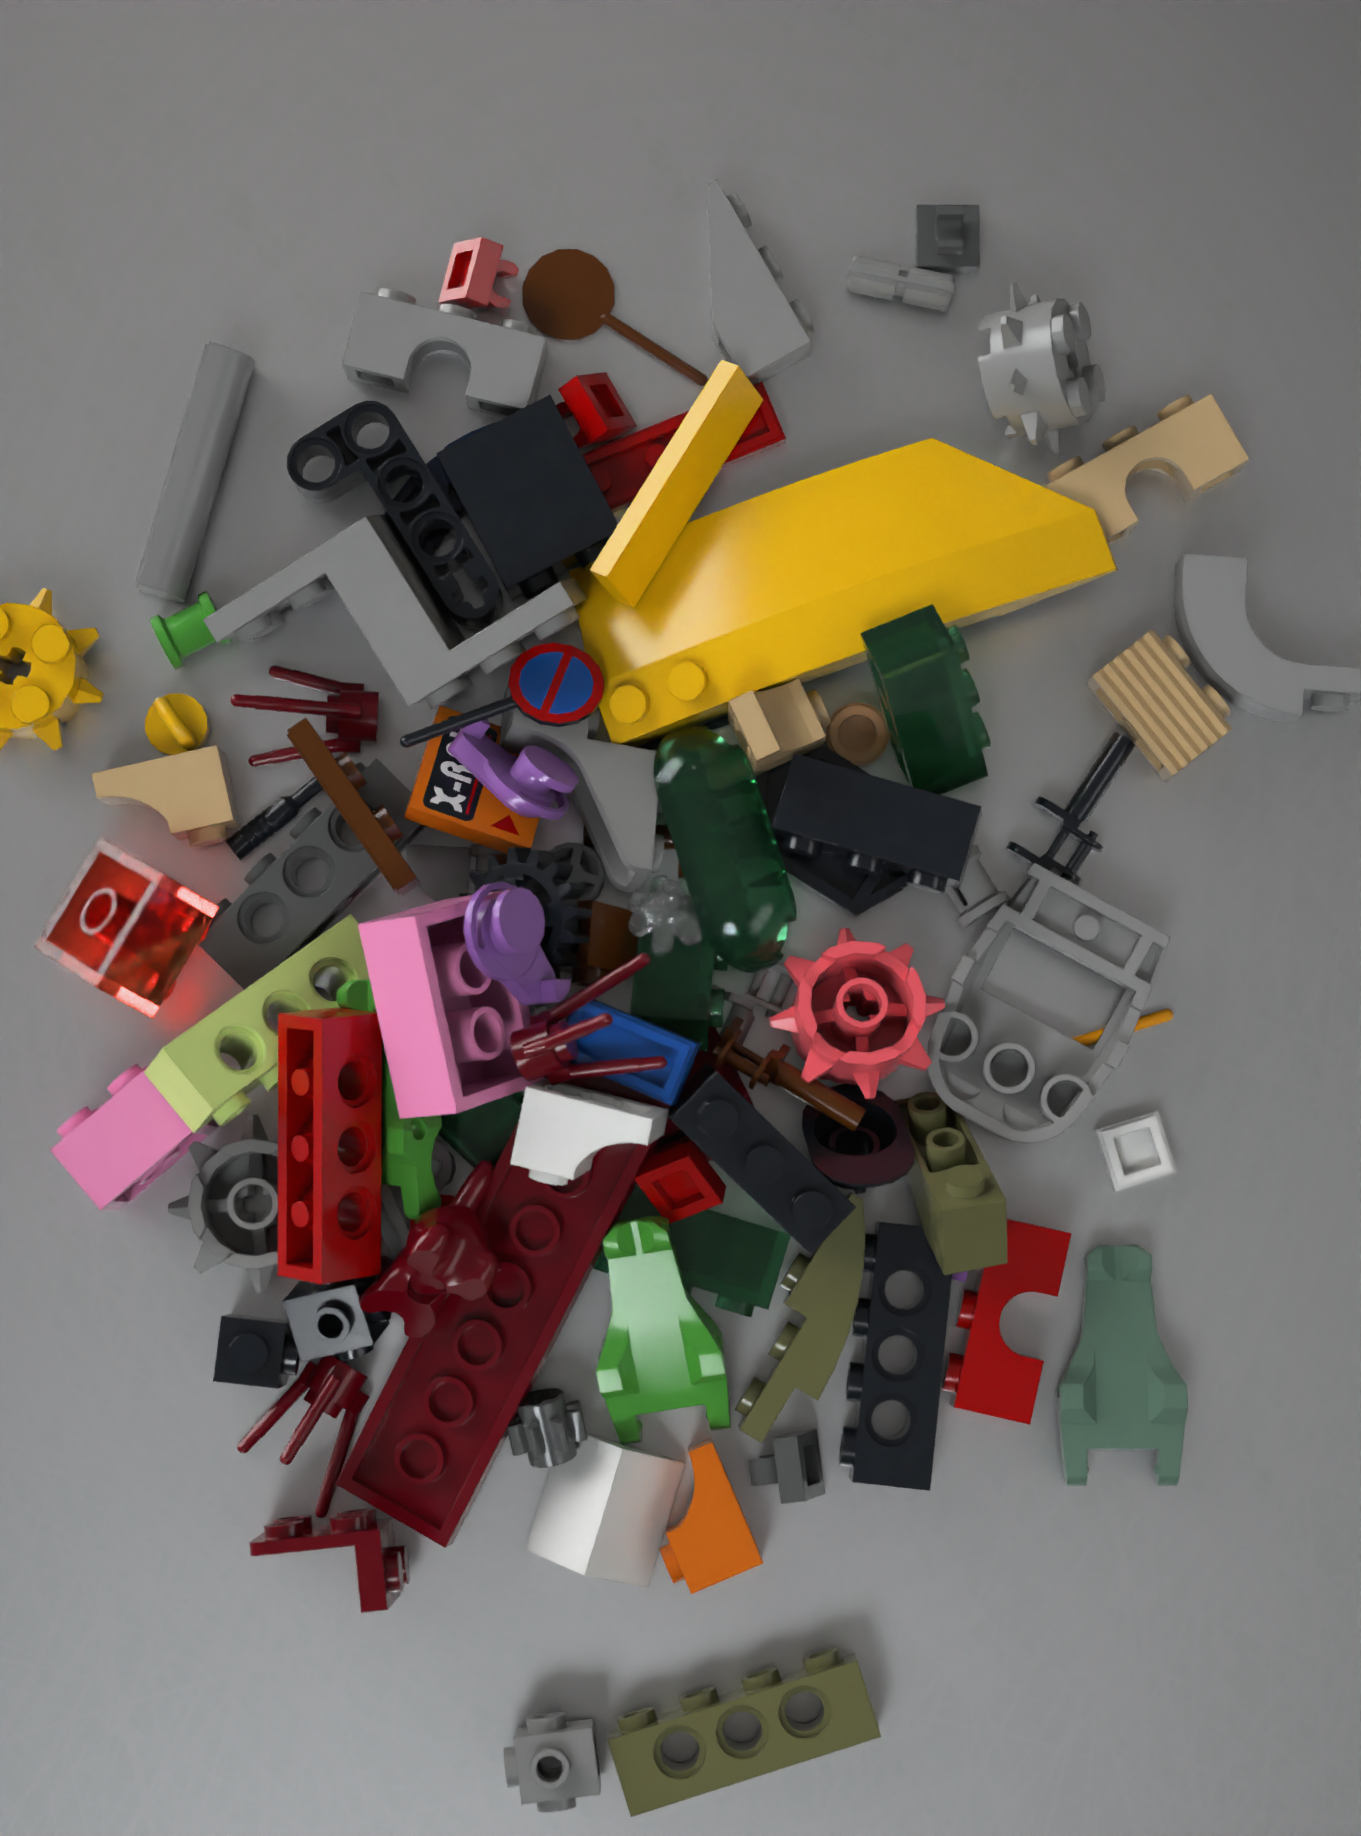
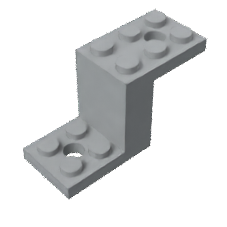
M388 514L365 516L209 615L203 621L216 642L236 637L239 643L243 644L251 639L255 641L285 623L286 620L281 611L291 605L294 611L303 606L307 608L337 591L408 707L426 700L432 709L472 686L473 683L467 675L472 670L480 666L484 674L487 675L525 652L526 649L521 640L533 632L541 641L578 620L580 616L574 607L588 598L575 577L560 581L465 640Z

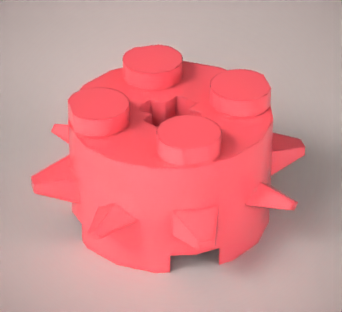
M842 928L839 930L836 946L828 948L816 962L791 955L786 959L784 966L798 990L791 1007L770 1017L769 1022L773 1028L790 1031L797 1054L805 1061L800 1078L809 1084L819 1078L821 1080H831L838 1084L859 1085L865 1098L873 1099L876 1097L879 1080L886 1078L890 1073L896 1071L900 1065L926 1071L932 1061L921 1045L917 1035L924 1024L925 1018L945 1009L944 999L926 995L918 972L912 966L910 969L908 968L914 949L907 943L888 953L885 951L886 946L876 942L856 941L849 928ZM848 1006H856L858 1015L868 1016L867 1020L858 1021L853 1016H849L846 1013Z

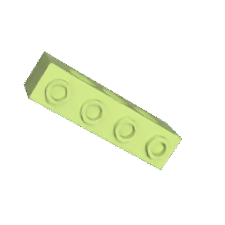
M352 914L164 1046L145 1070L144 1074L193 1133L213 1119L220 1127L233 1120L250 1105L251 1100L246 1095L262 1084L268 1092L278 1086V1032L270 1026L268 1019L278 1022V1013L340 1008L337 1004V990L350 980L369 979L358 928L359 923ZM314 986L325 989L331 995L333 1001L321 997ZM220 1053H225L235 1058L241 1070L229 1067L222 1060Z

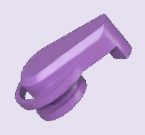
M488 719L460 729L448 747V751L501 803L513 812L527 818L542 817L548 820H560L566 814L570 807L565 793H571L579 782L574 770L565 761L550 751L535 745L524 747L519 757L511 755L485 735L490 727ZM554 801L557 802L558 808H550V807L552 806V804L554 803Z
M504 881L480 887L472 895L465 910L463 929L466 947L475 966L486 977L500 981L524 1006L558 1002L568 995L571 980L556 979L555 972L540 946L544 936L545 918L538 898L530 890ZM498 889L503 891L497 899L482 901L492 890Z

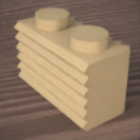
M1152 629L1095 673L1087 682V685L1095 693L1097 699L1103 703L1105 709L1111 713L1113 719L1119 723L1121 729L1127 733L1129 739L1135 743L1137 749L1143 753L1144 757L1166 782L1232 730V727L1225 720L1231 714V711L1224 699L1213 687L1207 684L1200 689L1185 669L1191 665V662L1178 642L1169 635L1160 639Z

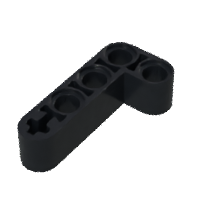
M363 401L355 404L301 437L291 446L287 455V470L293 483L306 499L315 503H328L340 498L362 483L368 482L447 611L458 624L468 629H481L491 625L499 617L503 608V595L495 574L399 420L386 405L377 401ZM370 423L386 425L389 428V436L380 447L365 449L357 444V436L365 425ZM328 456L335 461L334 470L326 480L310 482L303 478V469L311 458ZM402 476H415L423 482L420 495L410 502H397L390 497L392 484ZM444 528L454 532L456 543L448 554L431 556L423 550L425 537L431 531ZM462 567L473 587L477 590L484 589L482 597L485 603L481 607L474 609L468 601L461 603L464 595L453 573Z

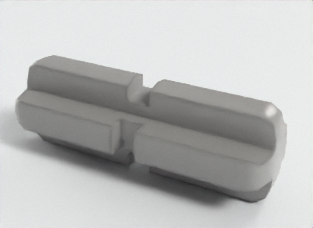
M856 256L851 262L847 280V288L851 292L892 301L894 295L903 297L902 303L940 311L948 310L952 304L956 281L955 277L950 274L910 266L909 272L900 270L901 264L864 256Z

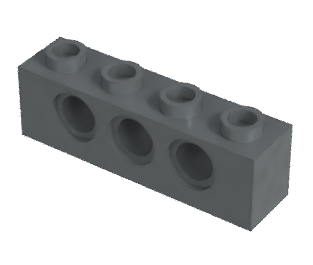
M377 758L368 767L359 762L355 766L367 784L357 791L371 811L381 804L387 810L404 835L394 843L399 852L402 853L406 849V844H411L427 828L425 825L404 819L411 791ZM333 802L322 813L316 807L306 813L289 833L295 841L278 858L272 853L264 856L244 878L250 886L233 903L227 898L221 900L199 923L204 932L195 942L243 989L249 987L319 937L381 874V871L362 844L351 846L342 841L340 829L345 819ZM308 859H322L326 862L329 871L326 883L315 891L308 892L299 889L296 883L298 867ZM268 903L279 905L283 913V923L279 931L270 937L256 936L251 927V918L254 911L261 905Z

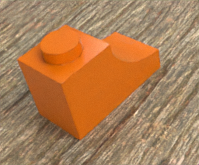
M712 1438L688 1448L694 1471V1487L691 1501L679 1522L666 1527V1536L669 1544L659 1547L673 1583L685 1580L691 1594L763 1564L761 1553Z

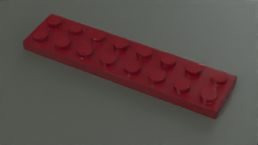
M603 1076L577 1078L563 1082L669 1109V1111L673 1107V1105L666 1104ZM518 1120L492 1172L489 1188L475 1214L481 1226L490 1237L491 1251L498 1259V1273L494 1284L484 1297L473 1301L451 1293L446 1298L432 1331L421 1338H408L335 1483L337 1486L444 1548L453 1544L508 1436L507 1427L515 1422L519 1406L528 1397L604 1247V1237L608 1234L611 1226L617 1222L636 1185L635 1177L650 1157L659 1138L648 1145L618 1143L602 1147L593 1157L591 1170L574 1180L568 1179L566 1185H552L530 1178V1169L510 1164L519 1123Z

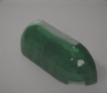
M694 726L673 731L662 739L656 750L653 766L654 783L700 926L714 951L733 968L747 973L767 970L777 964L784 956L781 950L786 941L789 922L796 921L797 911L793 890L753 769L745 752L738 744L730 745L723 737L708 730L709 727Z

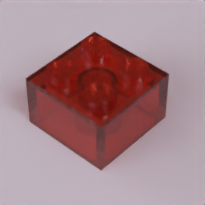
M100 837L34 948L96 988L153 1019L162 1002L172 993L176 979L195 947L205 938L210 922L218 911L219 906Z

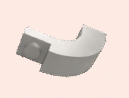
M1184 553L1175 565L1174 610L1176 624L1181 641L1193 665L1204 680L1221 696L1244 711L1262 718L1285 723H1293L1303 715L1304 699L1311 700V709L1325 712L1348 711L1349 703H1357L1361 700V668L1292 662L1273 653L1260 641L1252 629L1246 610L1248 558Z

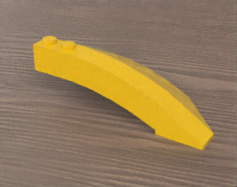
M929 438L797 481L688 522L634 609L618 603L592 574L590 569L582 570L580 566L570 570L569 574L570 578L575 577L588 598L578 604L576 610L580 616L578 620L584 650L600 667L605 682L599 709L611 743L638 747L727 713L730 700L751 690L754 692L769 690L787 684L797 678L803 684L935 636L995 616L1000 617L1118 571L1095 509L937 439Z

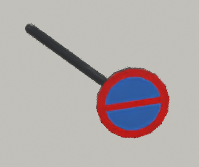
M554 642L536 645L520 654L511 666L508 680L510 697L406 734L401 737L400 744L402 747L409 748L518 708L527 718L541 725L563 727L578 724L593 715L602 702L605 682L600 667L589 654L572 645Z

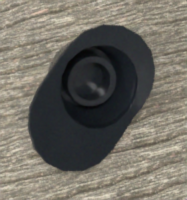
M841 1084L829 1087L867 1109L854 1132L811 1106L806 1105L802 1113V1130L811 1161L833 1185L843 1189H853L856 1194H863L866 1192V1188L891 1184L907 1175L915 1164L914 1146L904 1116L897 1103L884 1092L877 1090L875 1098L866 1099L859 1085Z

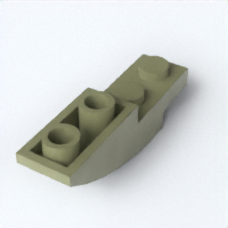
M853 1193L847 1195V1198L856 1206L852 1213L823 1241L810 1258L799 1252L780 1283L781 1287L789 1291L783 1303L802 1314L804 1318L798 1327L789 1321L785 1324L768 1355L778 1361L765 1382L754 1376L734 1409L744 1415L738 1425L739 1430L760 1443L763 1442L795 1387L818 1401L837 1365L849 1335L859 1298L865 1251L863 1199Z

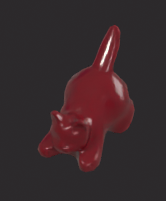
M482 1160L477 1164L448 1206L426 1211L414 1221L409 1231L406 1245L398 1253L395 1260L387 1255L381 1256V1274L378 1275V1280L359 1296L358 1301L361 1310L368 1313L388 1311L398 1314L404 1320L405 1335L409 1338H421L432 1331L446 1298L451 1293L471 1301L486 1295L496 1279L498 1259L491 1251L490 1237L481 1226L475 1214L490 1185L493 1165L489 1160Z

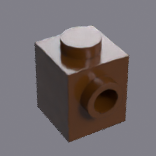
M594 900L577 901L578 907L592 910V917L580 920L578 928L590 937L589 943H574L571 950L575 953L579 963L576 967L558 966L559 970L572 974L571 984L587 987L615 968L638 956L642 913Z

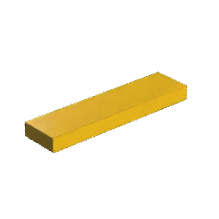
M721 360L592 565L590 569L592 574L618 603L633 609L635 608L763 402V398L739 365Z

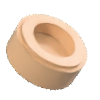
M849 703L840 707L830 717L831 724L827 725L825 731L827 748L859 768L873 764L882 756L889 741V727L885 717L878 709L866 703Z

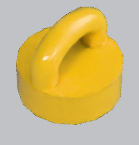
M182 693L167 694L156 698L149 708L145 718V732L150 743L158 751L166 756L201 749L206 744L210 734V719L205 708L193 697Z

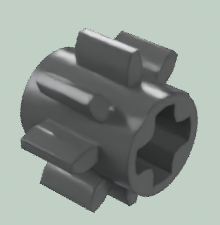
M546 1388L530 1392L526 1400L519 1406L515 1422L507 1427L513 1455L518 1456L527 1453L529 1464L536 1468L558 1466L572 1460L577 1455L575 1442L588 1439L580 1401L575 1400L566 1403L564 1392L557 1388Z

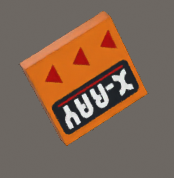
M439 705L432 725L464 713ZM490 723V727L485 733L486 736L498 745L501 726ZM460 729L428 740L404 819L508 854V850L511 847L531 849L540 817L527 818L510 810L448 751V747ZM510 753L511 755L519 757L518 754Z

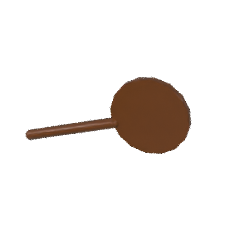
M558 249L542 256L529 269L522 285V304L530 323L543 335L558 341H579L595 334L603 325H606L699 386H704L707 383L708 377L611 315L615 304L614 283L608 269L594 255L578 249Z

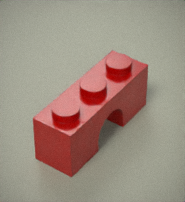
M1007 1219L1008 1263L978 1269L974 1291L963 1289L955 1320V1327L965 1329L960 1354L949 1352L941 1390L951 1392L949 1401L951 1406L1030 1425L1044 1361L1039 1358L1015 1353L1006 1345L1000 1333V1316L1005 1305L1013 1297L1021 1293L1038 1292L1058 1297L1072 1233Z

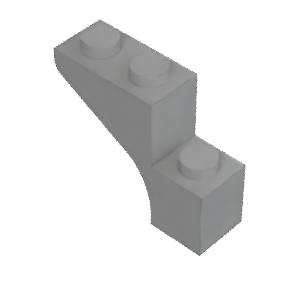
M508 687L504 693V698L510 697ZM599 706L593 715L580 723L563 727L541 725L524 716L518 708L502 713L499 746L509 753L519 755L527 745H535L555 754L574 770L579 783L570 794L611 884L621 891L637 893L650 872H658L663 857L664 837L663 835L655 834L657 814L661 815L664 812L669 792V778L660 776L662 752L595 740L600 717Z

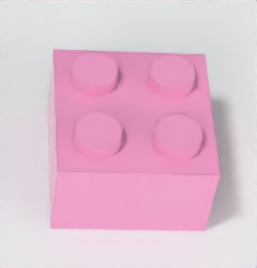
M135 1064L117 1077L107 1088L113 1097L100 1108L91 1111L88 1107H84L71 1116L57 1130L62 1140L50 1149L100 1210H122L190 1152L188 1147L194 1141L202 1142L218 1128L217 1124L212 1120L193 1133L144 1074L148 1068L147 1066L141 1069L138 1064Z

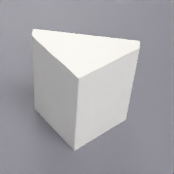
M586 1432L587 1440L575 1442L577 1455L572 1460L549 1468L525 1550L584 1576L648 1588L685 1462L627 1444L622 1445L620 1442Z

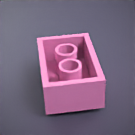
M503 891L490 892L482 901L497 899ZM472 895L444 899L358 924L400 1119L457 1114L525 1090L527 1086L544 1078L541 1077L533 1081H527L515 1063L510 1046L511 1033L530 1026L531 1015L529 1005H522L500 981L486 977L475 966L467 950L463 929L465 910Z

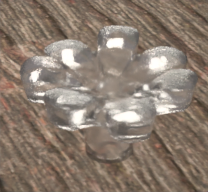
M658 875L652 878L650 892L643 889H635L628 902V909L634 913L630 917L628 926L631 933L635 936H643L650 931L653 932L651 946L654 951L659 953H667L672 950L675 936H678L686 945L697 943L702 937L698 924H708L712 920V911L709 903L696 899L700 894L697 881L687 876L678 882L674 879H669L666 875Z

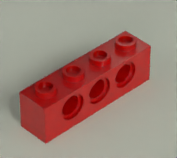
M336 1007L278 1013V1276L317 1284H327L381 1274L383 1043L377 1012Z

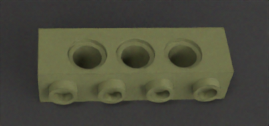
M839 1647L823 1650L803 1658L805 1668L780 1676L778 1667L764 1669L741 1678L742 1689L718 1696L716 1687L705 1688L679 1698L681 1705L679 1709L656 1716L654 1707H647L617 1718L619 1728L609 1731L607 1741L631 1817L881 1737L855 1653L842 1656ZM811 1692L820 1698L822 1710L814 1721L800 1724L792 1721L785 1712L786 1704L794 1694ZM736 1712H749L761 1724L758 1735L748 1743L733 1742L723 1731L727 1718ZM686 1732L696 1739L699 1749L693 1759L685 1763H675L665 1757L661 1750V1744L671 1733Z

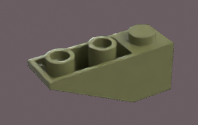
M922 1092L910 1098L894 1100L904 1116L914 1146L915 1164L907 1174L926 1239L944 1276L1008 1263L1006 1198L963 1116L952 1110L937 1093Z

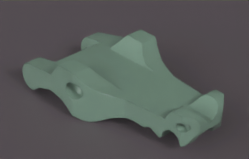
M1100 1245L1084 1259L1085 1284L1083 1288L1081 1336L1055 1390L1064 1481L1066 1486L1087 1485V1474L1089 1472L1087 1451L1155 1450L1154 1473L1156 1485L1177 1486L1180 1475L1185 1422L1188 1413V1390L1186 1383L1172 1365L1157 1333L1151 1286L1152 1255L1138 1245Z

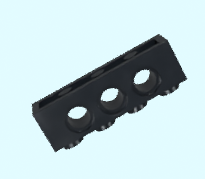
M876 1221L874 1234L865 1233L863 1272L870 1273L868 1298H858L853 1317L852 1336L864 1337L861 1363L849 1362L846 1401L857 1402L854 1428L844 1426L842 1428L839 1465L850 1466L849 1478L855 1483L930 1491L952 1274L944 1276L926 1239L923 1226ZM907 1270L917 1277L920 1283V1294L911 1306L897 1308L887 1300L885 1285L892 1274ZM894 1335L908 1338L914 1350L913 1360L910 1365L899 1372L885 1370L878 1358V1351L882 1342ZM888 1400L902 1403L907 1412L905 1427L901 1432L893 1436H883L875 1432L871 1421L874 1409L880 1403Z

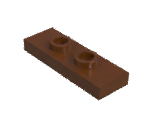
M306 717L287 730L289 733L287 737L392 889L398 895L404 896L420 885L421 882L394 844L404 835L382 804L371 811L357 790L367 784V782L346 751L334 758Z

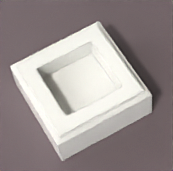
M1158 1111L1094 1130L1113 1191L1177 1172Z

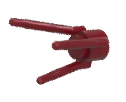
M273 665L269 668V674L273 678L334 695H328L327 702L234 694L230 699L231 704L235 707L326 716V733L338 734V738L323 740L331 753L345 751L361 753V741L377 742L379 692L364 691V683L340 682L299 670ZM292 746L252 755L249 757L248 762L252 767H259L303 758L296 748Z
M647 953L639 954L552 1009L531 1016L530 1026L512 1032L510 1035V1046L515 1063L522 1076L527 1081L547 1076L551 1085L555 1086L577 1078L635 1073L665 1068L667 1059L664 1056L570 1064L569 1060L578 1057L576 1039L609 1026L613 1021V1017L609 1013H603L571 1026L562 1020L647 966L650 962V956Z
M332 1355L321 1357L317 1364L308 1361L296 1382L237 1445L238 1451L242 1454L247 1453L308 1388L310 1389L303 1400L311 1405L279 1457L282 1464L288 1465L292 1462L323 1412L337 1419L343 1408L346 1409L315 1508V1515L318 1518L326 1517L337 1487L335 1483L342 1471L358 1416L370 1396L361 1392L369 1377Z

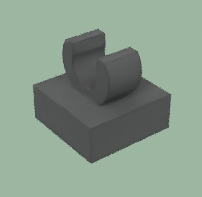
M917 205L915 210V267L940 273H978L980 267L979 205Z
M817 1429L790 1432L773 1438L774 1454L761 1455L757 1459L748 1460L751 1485L759 1486L778 1483L781 1504L804 1502L825 1494Z

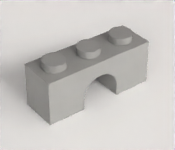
M381 288L378 295L361 291L342 362L348 379L408 394L414 372L425 358L437 353H450L462 358L471 368L465 393L469 409L505 418L536 401L548 355L546 337L538 336V329L536 327L513 319H502L500 326L476 320L477 314L474 311L454 304H441L439 311L415 305L416 299L413 296L394 289Z

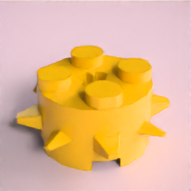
M42 588L30 605L9 602L0 604V750L10 737L22 739L39 737L53 751L63 748L61 724L63 722L67 723L74 718L82 703H101L104 693L88 682L89 670L83 658L100 638L97 629L94 627L67 630L52 616V591ZM21 659H23L22 661L31 667L30 673L27 677L17 676L11 685L13 679L8 676V671L12 665H18Z

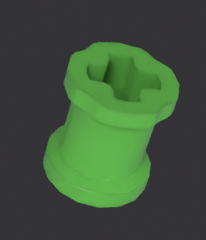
M207 590L198 594V602L166 618H162L158 614L149 618L154 632L175 670L184 666V658L216 643L215 638L203 621V619L218 610ZM232 639L222 640L219 643L225 646L231 643Z

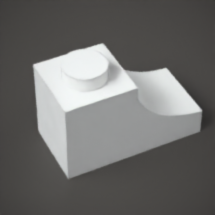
M543 1078L527 1086L525 1089L510 1164L530 1169L529 1177L533 1180L552 1185H566L568 1179L574 1180L591 1170L593 1157L602 1147L618 1143L648 1145L663 1136L669 1109L567 1083L552 1086L549 1079Z

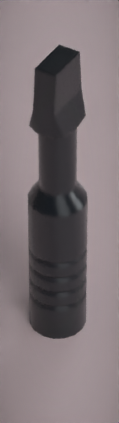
M316 777L312 778L292 795L280 797L262 811L261 814H258L249 821L247 825H244L225 840V842L236 856L242 860L260 846L261 843L274 835L275 832H278L297 817L300 808L324 790Z

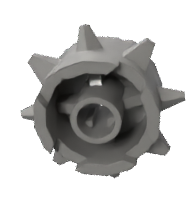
M1017 283L1010 284V309L985 315L979 324V332L983 335L990 334V354L978 356L983 390L993 418L1007 417L1011 425L1006 427L1005 436L1008 439L1028 436L1033 446L1038 445L1042 437H1044L1052 454L1056 455L1059 453V429L1088 423L1092 415L1093 404L1105 401L1104 376L1098 364L1091 365L1086 340H1089L1091 337L1090 318L1082 302L1069 305L1065 299L1060 298L1041 302L1037 294L1030 296L1028 302H1026Z
M248 1115L241 1141L226 1144L219 1150L194 1141L188 1147L200 1172L195 1175L191 1182L190 1194L169 1203L168 1213L191 1220L193 1232L199 1240H202L203 1243L193 1266L200 1274L222 1262L230 1266L243 1267L247 1269L256 1293H266L274 1265H278V1142L268 1140L258 1115ZM258 1185L263 1187V1195H271L272 1209L263 1212L261 1222H255L254 1212L245 1213L243 1208L244 1198L253 1197L255 1186Z

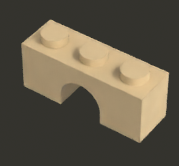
M1212 394L1195 403L1190 395L1172 402L1156 414L1160 420L1159 423L1141 433L1138 432L1135 425L1118 432L1102 444L1106 451L1105 453L1085 464L1080 456L1064 462L1047 474L1051 483L1047 484L1045 488L1095 509L1110 545L1130 534L1139 521L1125 493L1126 480L1131 475L1148 470L1160 472L1172 480L1185 502L1236 475L1249 461V457Z

